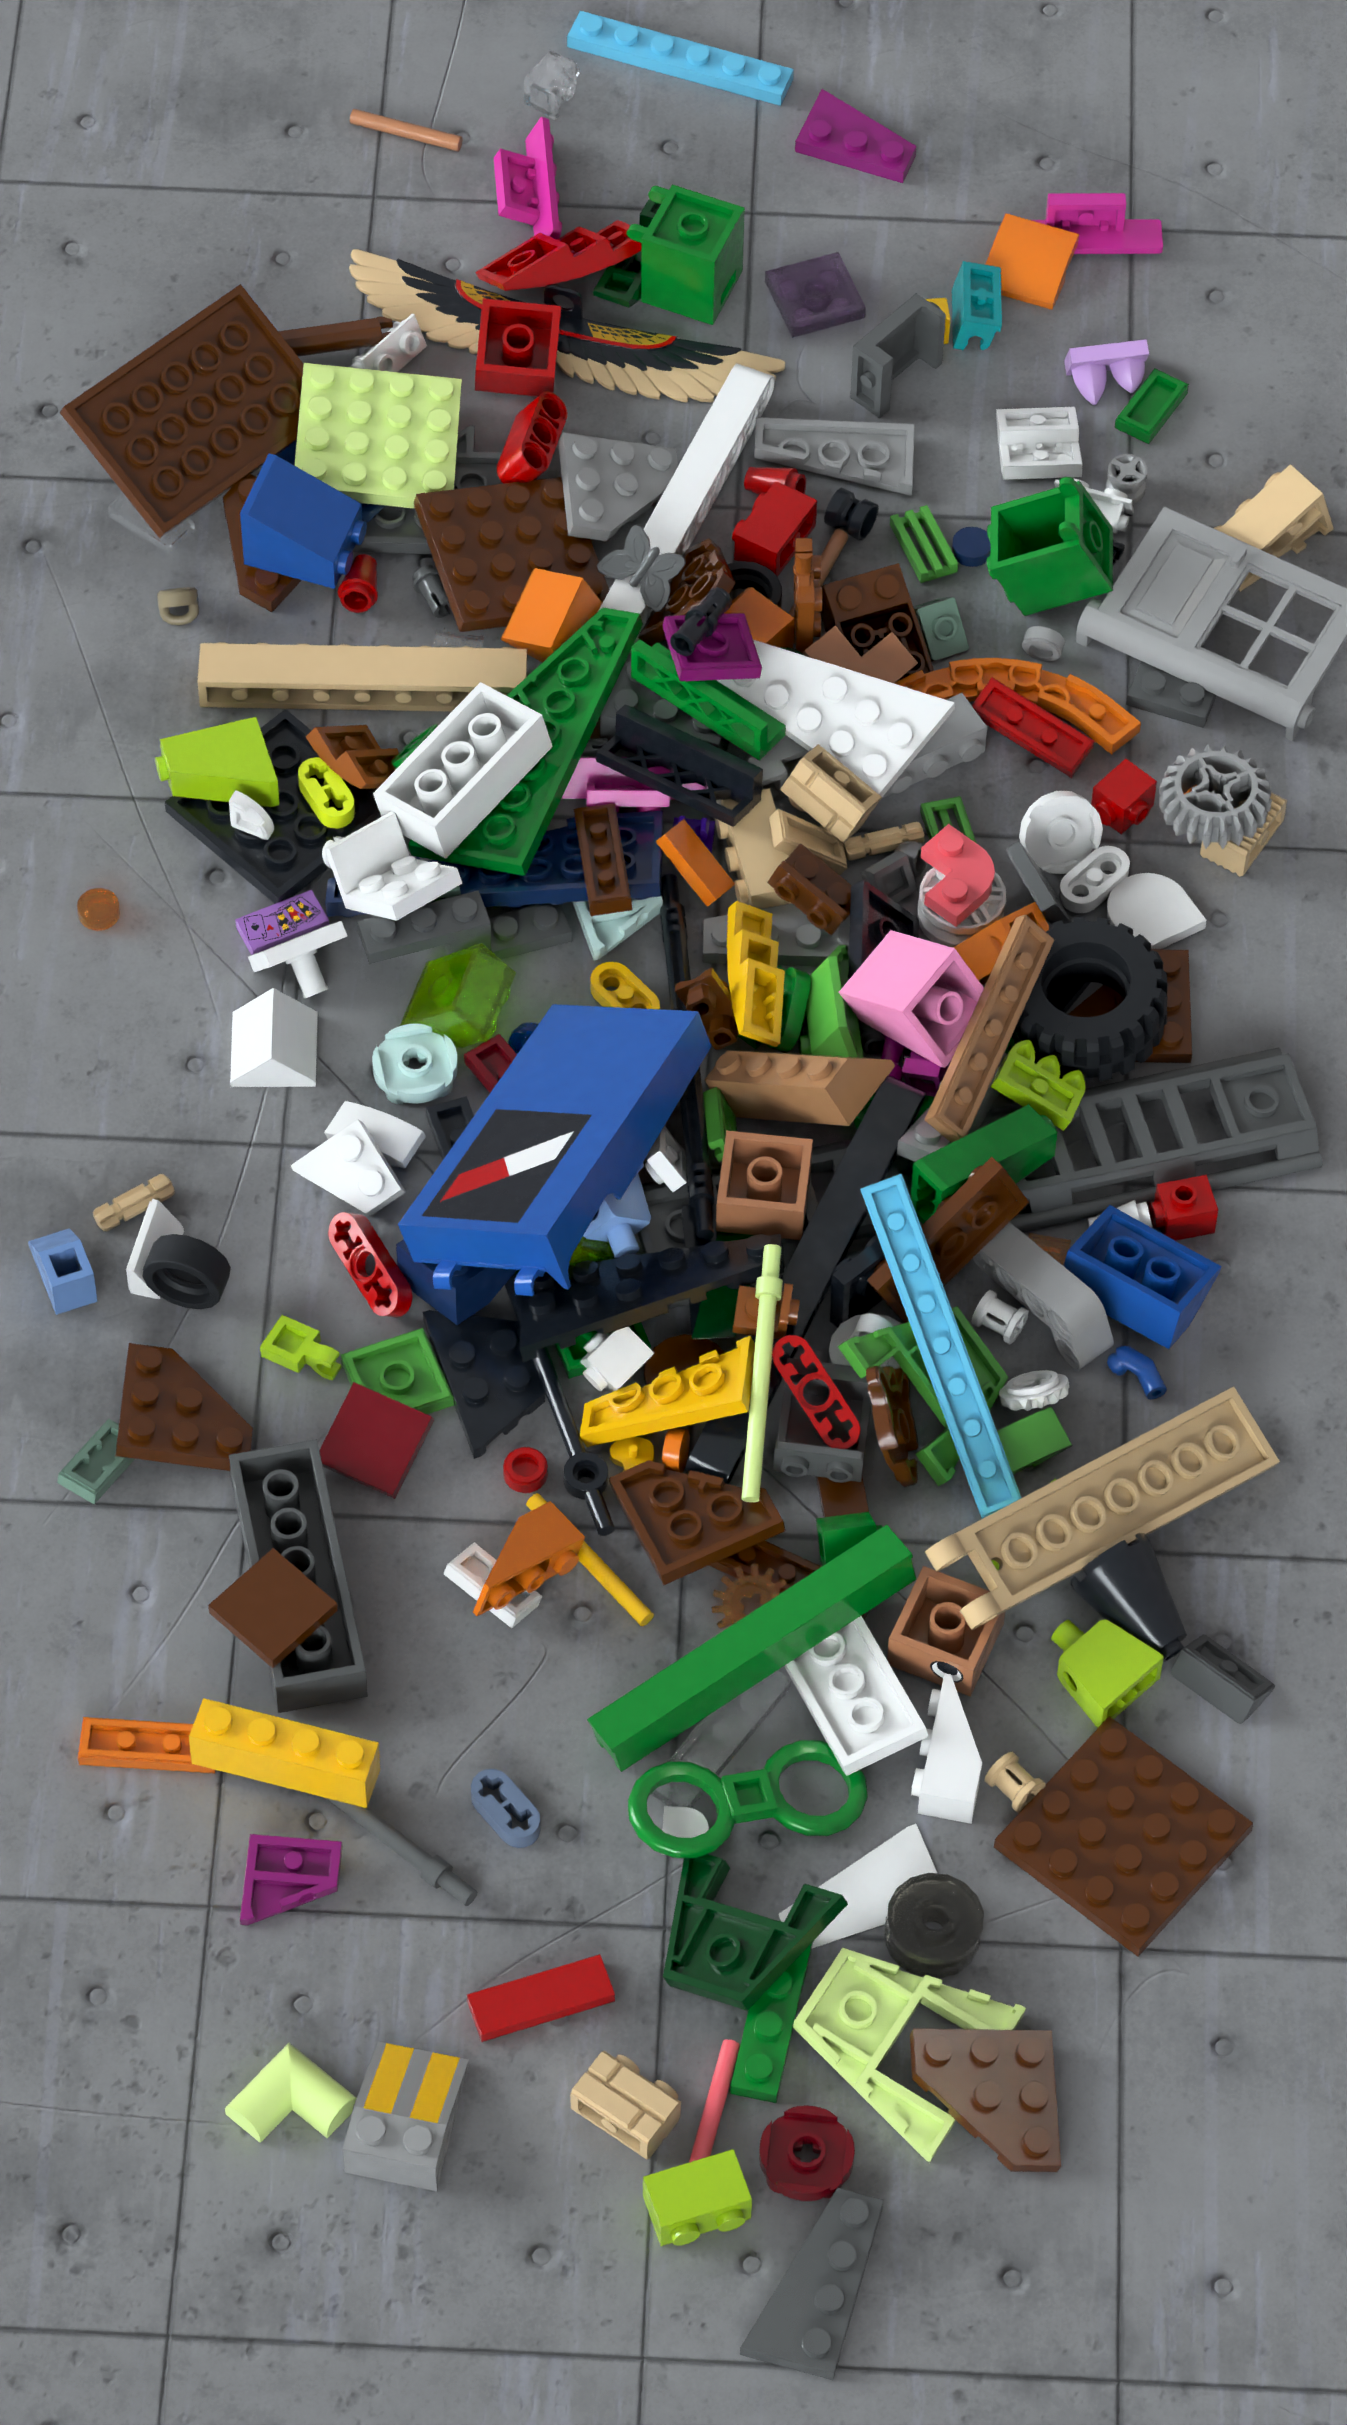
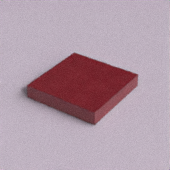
M353 1382L319 1450L322 1466L395 1499L434 1419L430 1415Z

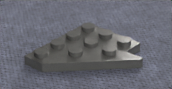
M475 425L467 426L458 433L454 489L503 484L497 474V464L502 452H474ZM385 506L369 523L367 522L366 535L362 544H356L352 551L431 554L416 510L414 508Z

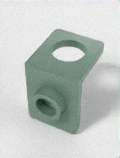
M955 597L938 598L913 606L915 614L918 615L931 660L936 661L969 649Z

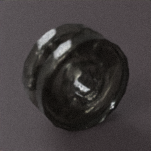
M925 1873L911 1877L896 1888L888 1903L884 1941L890 1956L902 1969L920 1977H924L925 1974L938 1979L952 1976L967 1967L979 1949L980 1937L983 1932L984 1911L978 1896L965 1882L948 1874ZM936 1922L940 1924L943 1928L939 1930H933L928 1928L924 1923Z

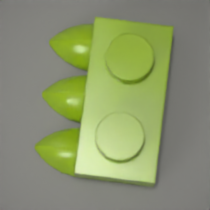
M1030 1040L1018 1042L1003 1059L990 1087L1023 1107L1029 1104L1039 1115L1047 1116L1054 1126L1064 1131L1071 1123L1085 1092V1080L1080 1070L1071 1071L1060 1079V1065L1055 1055L1046 1056L1035 1064V1050Z

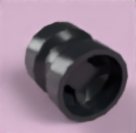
M840 488L835 492L827 506L824 522L836 529L843 527L848 530L850 536L863 540L873 528L879 507L878 504L868 499L860 501L855 498L853 492Z

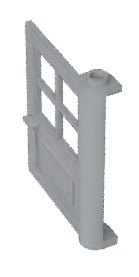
M1163 507L1114 583L1113 591L1107 594L1103 602L1093 598L1086 605L1078 622L1076 643L1087 647L1091 640L1094 639L1188 683H1197L1210 693L1285 726V738L1293 741L1300 728L1306 730L1309 727L1316 708L1311 706L1313 692L1347 639V588L1167 507ZM1249 572L1287 589L1267 622L1229 606V603ZM1296 593L1334 610L1314 644L1276 627ZM1222 614L1261 631L1241 664L1202 647ZM1270 635L1308 652L1288 686L1249 669Z

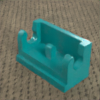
M963 261L952 287L953 349L964 350L968 345L969 338L978 336L982 338L980 339V350H985L991 345L996 331L1000 332L1002 328L1001 267Z

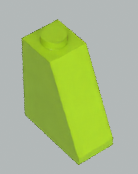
M256 717L160 739L161 756L155 757L156 768L160 781L168 780L172 796L229 802L236 790L247 795L260 806L274 807L279 805L278 780Z

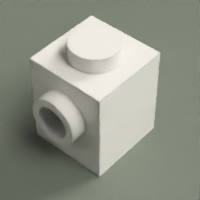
M625 1327L608 1334L596 1333L584 1345L583 1348L588 1354L580 1362L587 1368L583 1372L586 1379L599 1391L606 1388L611 1393L617 1391L654 1352L629 1327Z

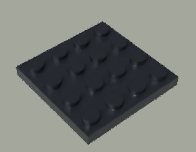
M286 709L260 728L278 780L279 791L278 806H261L274 824V831L268 840L232 827L229 802L172 796L165 801V810L172 818L274 904L293 897L329 869L322 857L323 847L328 840L335 842L333 837H346L381 817L373 795L378 788L360 789L343 779L354 798V819L349 825L339 829L329 828L319 821L301 793L298 784V769L302 762L309 758L319 757L306 739V736L312 730ZM316 775L310 776V778L317 779L321 787L324 786V778L319 779ZM332 799L329 800V808L334 807L337 811L343 809V807H336Z

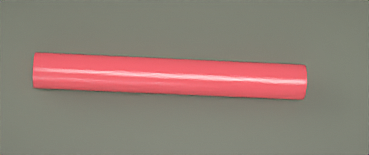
M723 2040L689 2162L711 2155L739 2053L740 2044L734 2040Z

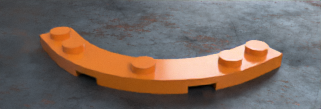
M1007 658L957 660L949 662V667L931 671L926 674L921 670L894 683L945 700L963 693L966 699L971 702L977 699L991 677L1044 710L1069 721L1111 755L1140 733L1141 722L1098 688L1071 674L1066 678L1059 674L1042 670V664Z

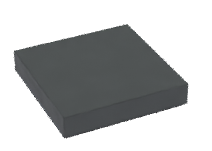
M1020 841L1006 848L1008 850L1006 853L1050 924L1060 920L1064 924L1071 923L1072 920L1046 876Z

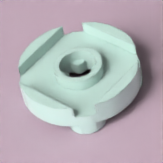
M406 1024L396 1027L385 1035V1040L379 1047L376 1046L373 1051L374 1079L379 1088L386 1093V1097L390 1102L395 1104L425 1103L439 1097H445L451 1093L453 1082L458 1072L457 1051L454 1043L448 1036L444 1034L443 1038L440 1034L434 1033L431 1026L425 1024ZM417 1058L419 1063H426L420 1069L406 1067L409 1065V1059Z

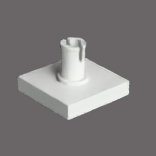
M342 921L251 955L248 959L254 972L282 962H286V964L291 963L303 993L302 996L307 998L329 989L314 956L317 953L316 949L347 937V933Z

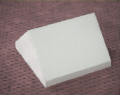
M275 988L270 989L235 1010L232 1022L231 1087H316L317 1011Z

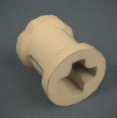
M1008 1752L992 1765L985 1776V1782L991 1787L997 1786L1012 1801V1808L1017 1813H1020L1035 1795L1046 1786V1783L1041 1778L1034 1779L1018 1763L1019 1757L1014 1752Z

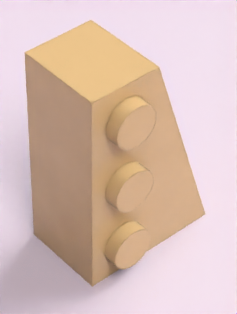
M1291 464L1282 472L1273 474L1267 480L1264 488L1254 498L1242 502L1237 508L1235 515L1223 526L1220 525L1214 528L1278 558L1289 550H1293L1296 554L1304 550L1307 545L1304 541L1318 531L1325 536L1334 530L1323 493ZM1249 572L1238 590L1241 592L1261 577Z

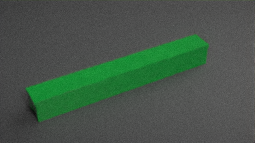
M888 1525L880 1528L588 1718L587 1721L593 1729L598 1744L607 1750L614 1759L617 1768L623 1772L917 1580L911 1559L913 1558L912 1553Z

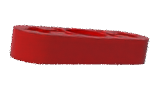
M341 1212L335 1215L329 1225V1241L373 1312L379 1316L401 1317L405 1315L412 1304V1289L366 1216L358 1213ZM372 1253L376 1264L374 1272L369 1276L365 1270V1262L368 1255Z
M788 1335L779 1339L772 1351L774 1365L819 1435L831 1448H851L860 1437V1423L809 1343L800 1336ZM788 1343L794 1348L800 1345L804 1348L805 1352L801 1354L800 1360L806 1369L812 1363L818 1368V1372L805 1375L797 1385L791 1380V1376L799 1374L792 1363L783 1365L780 1360L785 1355L782 1347ZM815 1379L824 1381L830 1391L828 1400L819 1406L809 1404L803 1395L805 1385ZM836 1400L842 1406V1409L834 1411L841 1422L849 1420L853 1425L848 1431L850 1439L846 1442H843L840 1438L832 1440L829 1437L828 1433L833 1429V1426L827 1416L821 1423L815 1417L816 1413L828 1410Z

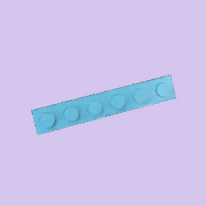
M584 11L579 12L567 35L568 48L781 106L793 81L794 69Z

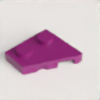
M250 1834L240 1912L241 1925L256 1923L337 1892L343 1850L342 1842Z

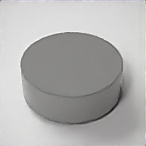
M1034 626L1026 630L1022 648L1030 657L1050 662L1061 657L1065 640L1060 633L1053 629Z

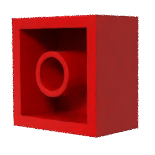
M483 298L475 370V391L537 397L546 391L554 392L561 306Z

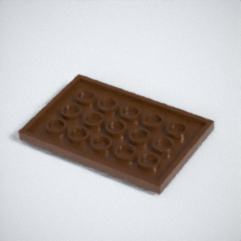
M240 284L65 405L60 414L160 539L228 491L248 474H252L263 466L268 453L278 455L297 441L304 364Z

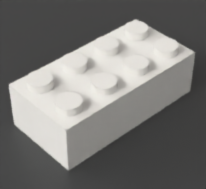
M480 682L373 793L381 817L389 812H394L402 834L405 837L446 859L553 747L543 716Z

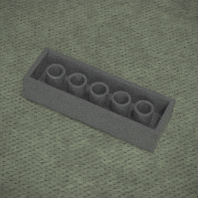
M317 1439L229 1455L231 1482L249 1569L274 1548L335 1600L338 1607L336 1613L274 1668L269 1666L278 1713L368 1697L366 1669Z

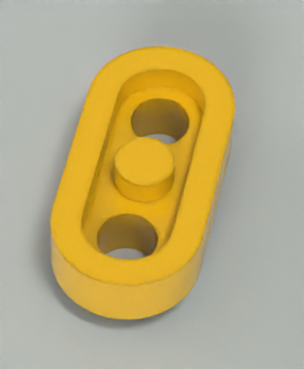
M605 962L598 965L592 971L590 977L591 994L602 1007L660 1009V1001L656 994L625 965L618 962ZM610 986H613V987H616L617 989H616V990H613V991H610V990H607V989H605V988L610 987Z

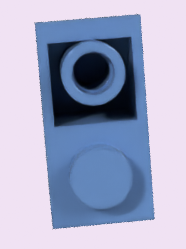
M70 1228L28 1241L29 1248L56 1315L98 1302L93 1270L81 1240Z

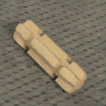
M913 822L902 825L901 829L897 826L864 834L863 838L861 835L851 837L843 843L845 855L848 860H855L866 857L867 853L871 856L895 850L905 841L923 843L924 832L920 822Z
M159 1174L148 1180L147 1186H144L142 1183L114 1198L112 1205L109 1206L107 1202L97 1207L93 1211L94 1219L99 1228L103 1231H109L120 1225L119 1220L124 1219L126 1222L146 1211L152 1199L163 1202L172 1197L175 1193L174 1187L168 1177L164 1174Z

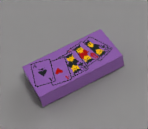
M312 890L235 919L236 929L251 955L329 925V919Z

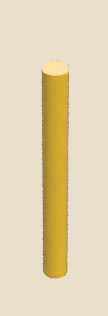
M536 1493L528 1499L526 1506L532 1511L547 1503V1501L539 1493ZM584 1541L578 1553L579 1562L640 1626L647 1625L653 1619L654 1613Z

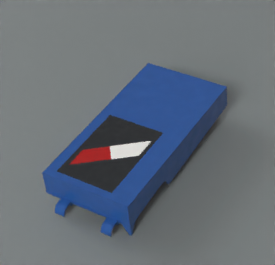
M552 1004L398 1223L413 1262L438 1264L433 1273L434 1289L451 1290L452 1275L456 1270L461 1271L463 1266L520 1270L514 1283L516 1295L533 1296L534 1281L537 1277H543L545 1272L550 1274L564 1289L570 1288L568 1268L571 1256L603 1200L609 1194H613L617 1200H621L631 1181L644 1167V1159L712 1047L698 1011Z

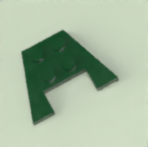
M709 1854L698 1858H684L663 1978L671 1987L748 2011L848 1905L846 1899L841 1894L804 1884L783 1923L714 1901L730 1870L729 1865L722 1858Z

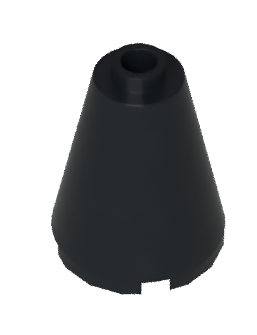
M1138 1533L1135 1537L1139 1543L1130 1547L1125 1540L1117 1543L1082 1568L1087 1576L1081 1582L1074 1576L1070 1584L1075 1592L1104 1619L1109 1620L1164 1656L1163 1662H1166L1181 1652L1184 1648L1181 1641L1187 1634L1150 1540L1145 1533Z

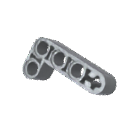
M1010 1222L973 1257L975 1263L986 1275L1051 1328L1058 1351L1073 1369L1079 1371L1114 1345L1106 1311L1095 1292Z

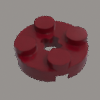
M796 2106L784 2111V2116L777 2118L773 2124L771 2121L766 2126L760 2140L759 2162L761 2170L766 2177V2183L772 2191L781 2193L794 2200L815 2201L822 2198H831L837 2187H842L853 2169L855 2147L852 2135L848 2129L846 2131L844 2126L837 2121V2116L817 2106ZM803 2144L812 2145L813 2152L820 2154L818 2159H812L811 2162L807 2163L802 2162L793 2152L801 2151Z

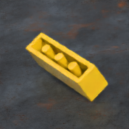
M205 1698L202 1700L189 1735L192 1764L367 1808L380 1772L379 1742Z

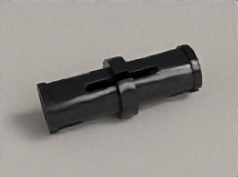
M718 587L712 588L698 606L692 607L687 612L685 622L670 638V644L678 654L683 656L691 655L704 637H709L715 632L718 620L732 605L731 596L727 591ZM704 616L706 619H705L704 622L698 627V626H697V623H698V622L702 619V617Z

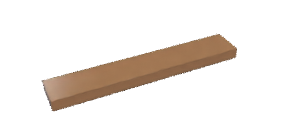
M1026 914L1016 917L925 1117V1121L951 1143L968 1135L1054 943V939Z

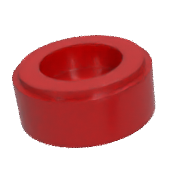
M521 1447L511 1451L506 1456L503 1464V1475L506 1484L514 1491L520 1493H531L540 1489L548 1477V1464L545 1456L537 1449L531 1447Z

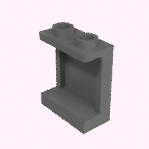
M915 293L853 345L851 399L878 418H881L890 410L891 386L894 378L917 359H922L935 369L942 364L946 315L938 305L927 301Z
M787 1359V1363H792L799 1373L798 1375L791 1376V1380L795 1385L805 1375L818 1372V1368L814 1363L806 1369L800 1359ZM821 1362L858 1419L861 1427L860 1437L856 1444L848 1449L829 1447L823 1441L785 1382L778 1435L774 1449L773 1471L784 1472L793 1477L805 1475L825 1477L840 1483L848 1481L861 1482L872 1405L867 1389L866 1376L860 1378L852 1366ZM818 1379L809 1381L803 1391L805 1400L813 1406L824 1404L830 1394L828 1385ZM836 1400L828 1410L816 1413L815 1417L821 1423L827 1416L833 1426V1429L828 1433L829 1437L832 1440L840 1438L843 1442H846L850 1439L848 1431L853 1425L849 1420L841 1422L834 1411L842 1409V1406Z

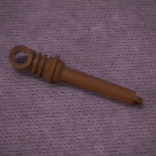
M380 316L371 319L278 332L299 357L376 346L391 333H382L381 329L393 328V322L390 318Z

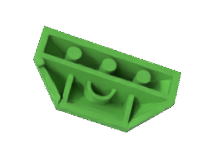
M839 945L810 974L811 987L802 1023L804 1035H799L800 1054L864 1058L858 1017L839 994V991L848 982L849 956L847 945Z

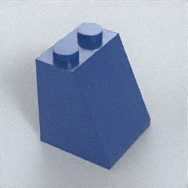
M268 453L240 512L244 565L333 589L336 588L341 575L349 573L353 561L352 551L356 544H362L367 530V522L362 521L361 503L277 455Z

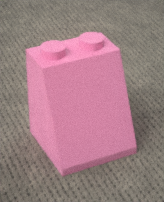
M890 930L839 991V994L860 1021L934 1064L946 1068L954 1056L984 987L955 948Z

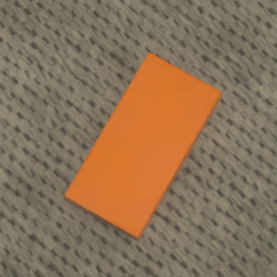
M685 819L656 840L657 845L707 907L735 885L734 881Z

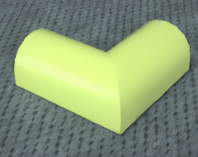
M288 2043L226 2106L225 2113L260 2143L292 2110L328 2139L352 2114L357 2098L293 2045Z

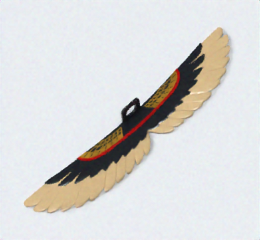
M353 249L351 252V258L357 265L350 264L349 271L351 276L358 280L356 281V288L362 293L369 295L367 296L368 303L383 309V317L401 322L411 314H415L421 332H427V339L441 343L448 342L449 347L456 349L469 348V353L477 354L483 298L523 302L458 279L447 278L400 259L396 261L359 249ZM547 285L544 289V304L557 305L553 300L555 295L565 296L574 304L572 308L561 307L556 361L563 373L571 378L574 377L575 372L585 382L593 384L595 378L599 384L609 390H614L616 385L621 391L631 395H637L638 391L645 397L660 399V393L674 400L685 403L688 402V397L700 402L712 403L714 402V396H717L735 364L775 377V380L776 375L772 373H778L785 369V361L781 359L741 351V348L678 339L677 336L640 331L583 318L582 295L579 292L555 285Z

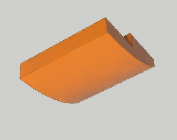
M1006 213L985 264L1001 267V295L1053 310L1065 283L1066 270L1078 246L1079 234Z

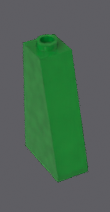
M1028 1104L914 1162L910 1198L919 1221L924 1224L936 1212L939 1204L945 1198L952 1196L967 1182L971 1172L978 1166L984 1165L991 1157L1006 1170L1015 1184L1055 1156L1058 1133L1053 1122L1047 1116L1039 1115Z

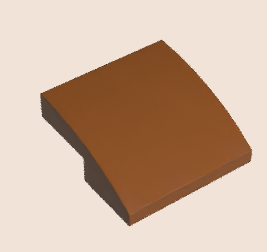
M367 725L315 727L306 736L312 748L331 770L360 789L379 788L396 770L391 762L399 754L398 749H381Z

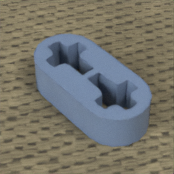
M485 1769L479 1772L471 1783V1801L476 1811L509 1846L524 1848L532 1845L540 1834V1814L536 1807L502 1771ZM488 1786L489 1789L495 1790L499 1787V1798L502 1803L500 1804L491 1794L483 1797V1788ZM509 1813H512L519 1822L528 1819V1829L524 1831L518 1826L512 1830V1818Z

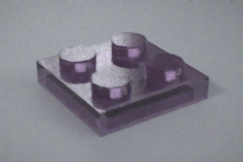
M839 252L765 271V283L792 338L865 318L866 307Z

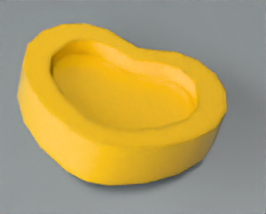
M641 1437L618 1440L610 1447V1460L625 1471L648 1460L654 1461V1447L652 1442Z

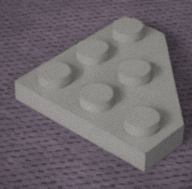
M563 432L558 446L568 536L607 541L617 533L620 527L628 521H634L651 508L653 502L663 495L678 467L676 449Z

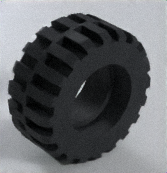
M1073 917V922L1064 924L1060 920L1049 924V930L1046 933L1054 939V943L1011 1036L1015 1039V1044L1024 1040H1030L1035 1050L1034 1062L1036 1063L1046 1056L1055 1055L1060 1065V1079L1071 1071L1080 1070L1086 1083L1087 1078L1098 1077L1100 1082L1112 1079V1074L1118 1071L1121 1075H1124L1134 1070L1136 1060L1140 1063L1145 1062L1153 1054V1047L1159 1045L1164 1035V1025L1167 1024V974L1163 970V961L1159 953L1154 950L1151 951V943L1143 935L1139 934L1134 937L1132 928L1122 923H1119L1118 927L1110 925V919L1097 917V921H1085V917ZM1079 982H1095L1106 985L1117 991L1124 998L1122 1003L1112 1011L1095 1017H1077L1066 1014L1048 1001L1061 988Z

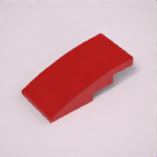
M616 220L597 233L580 226L559 239L538 233L475 273L480 280L504 291L544 287L581 278L615 265L642 251V243L630 239L627 236V230L630 225Z

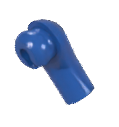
M1130 1346L1117 1347L1116 1352L1108 1356L1107 1364L1113 1373L1121 1376L1129 1370L1137 1376L1147 1399H1157L1166 1393L1167 1388L1151 1358Z

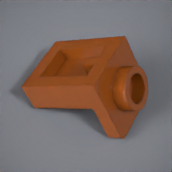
M784 1283L782 1298L777 1301L774 1339H781L786 1336L787 1325L796 1326L800 1300L791 1299L793 1284ZM739 1285L733 1333L756 1336L759 1299L755 1297L756 1288Z

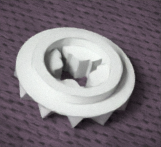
M1050 1370L1032 1371L1018 1375L1009 1380L1000 1389L1001 1404L1014 1411L1020 1409L1029 1411L1032 1408L1042 1409L1045 1405L1056 1404L1059 1399H1063L1069 1394V1381L1065 1375Z

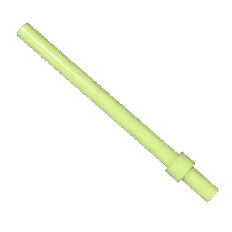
M775 1244L764 1246L761 1277H758L756 1280L755 1297L759 1299L741 1498L745 1502H758L760 1498L777 1301L782 1298L783 1280L779 1278L781 1247Z

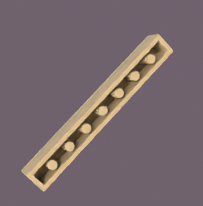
M225 642L200 643L198 669L200 707L453 711L480 682L507 696L527 677V649H514L511 647L473 648L468 646L451 648L431 646L394 647L389 645L350 646L347 644L336 646L309 644L278 645L267 643L228 644Z

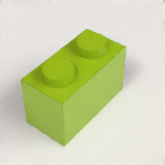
M734 2149L643 2176V2198L660 2246L670 2243L677 2246L685 2245L698 2239L700 2234L716 2229L722 2232L731 2231L742 2226L746 2220L751 2219L752 2198Z

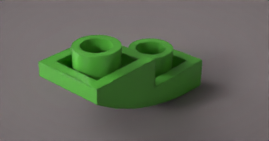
M1052 1406L997 1431L1013 1475L1030 1465L1035 1467L1073 1446Z

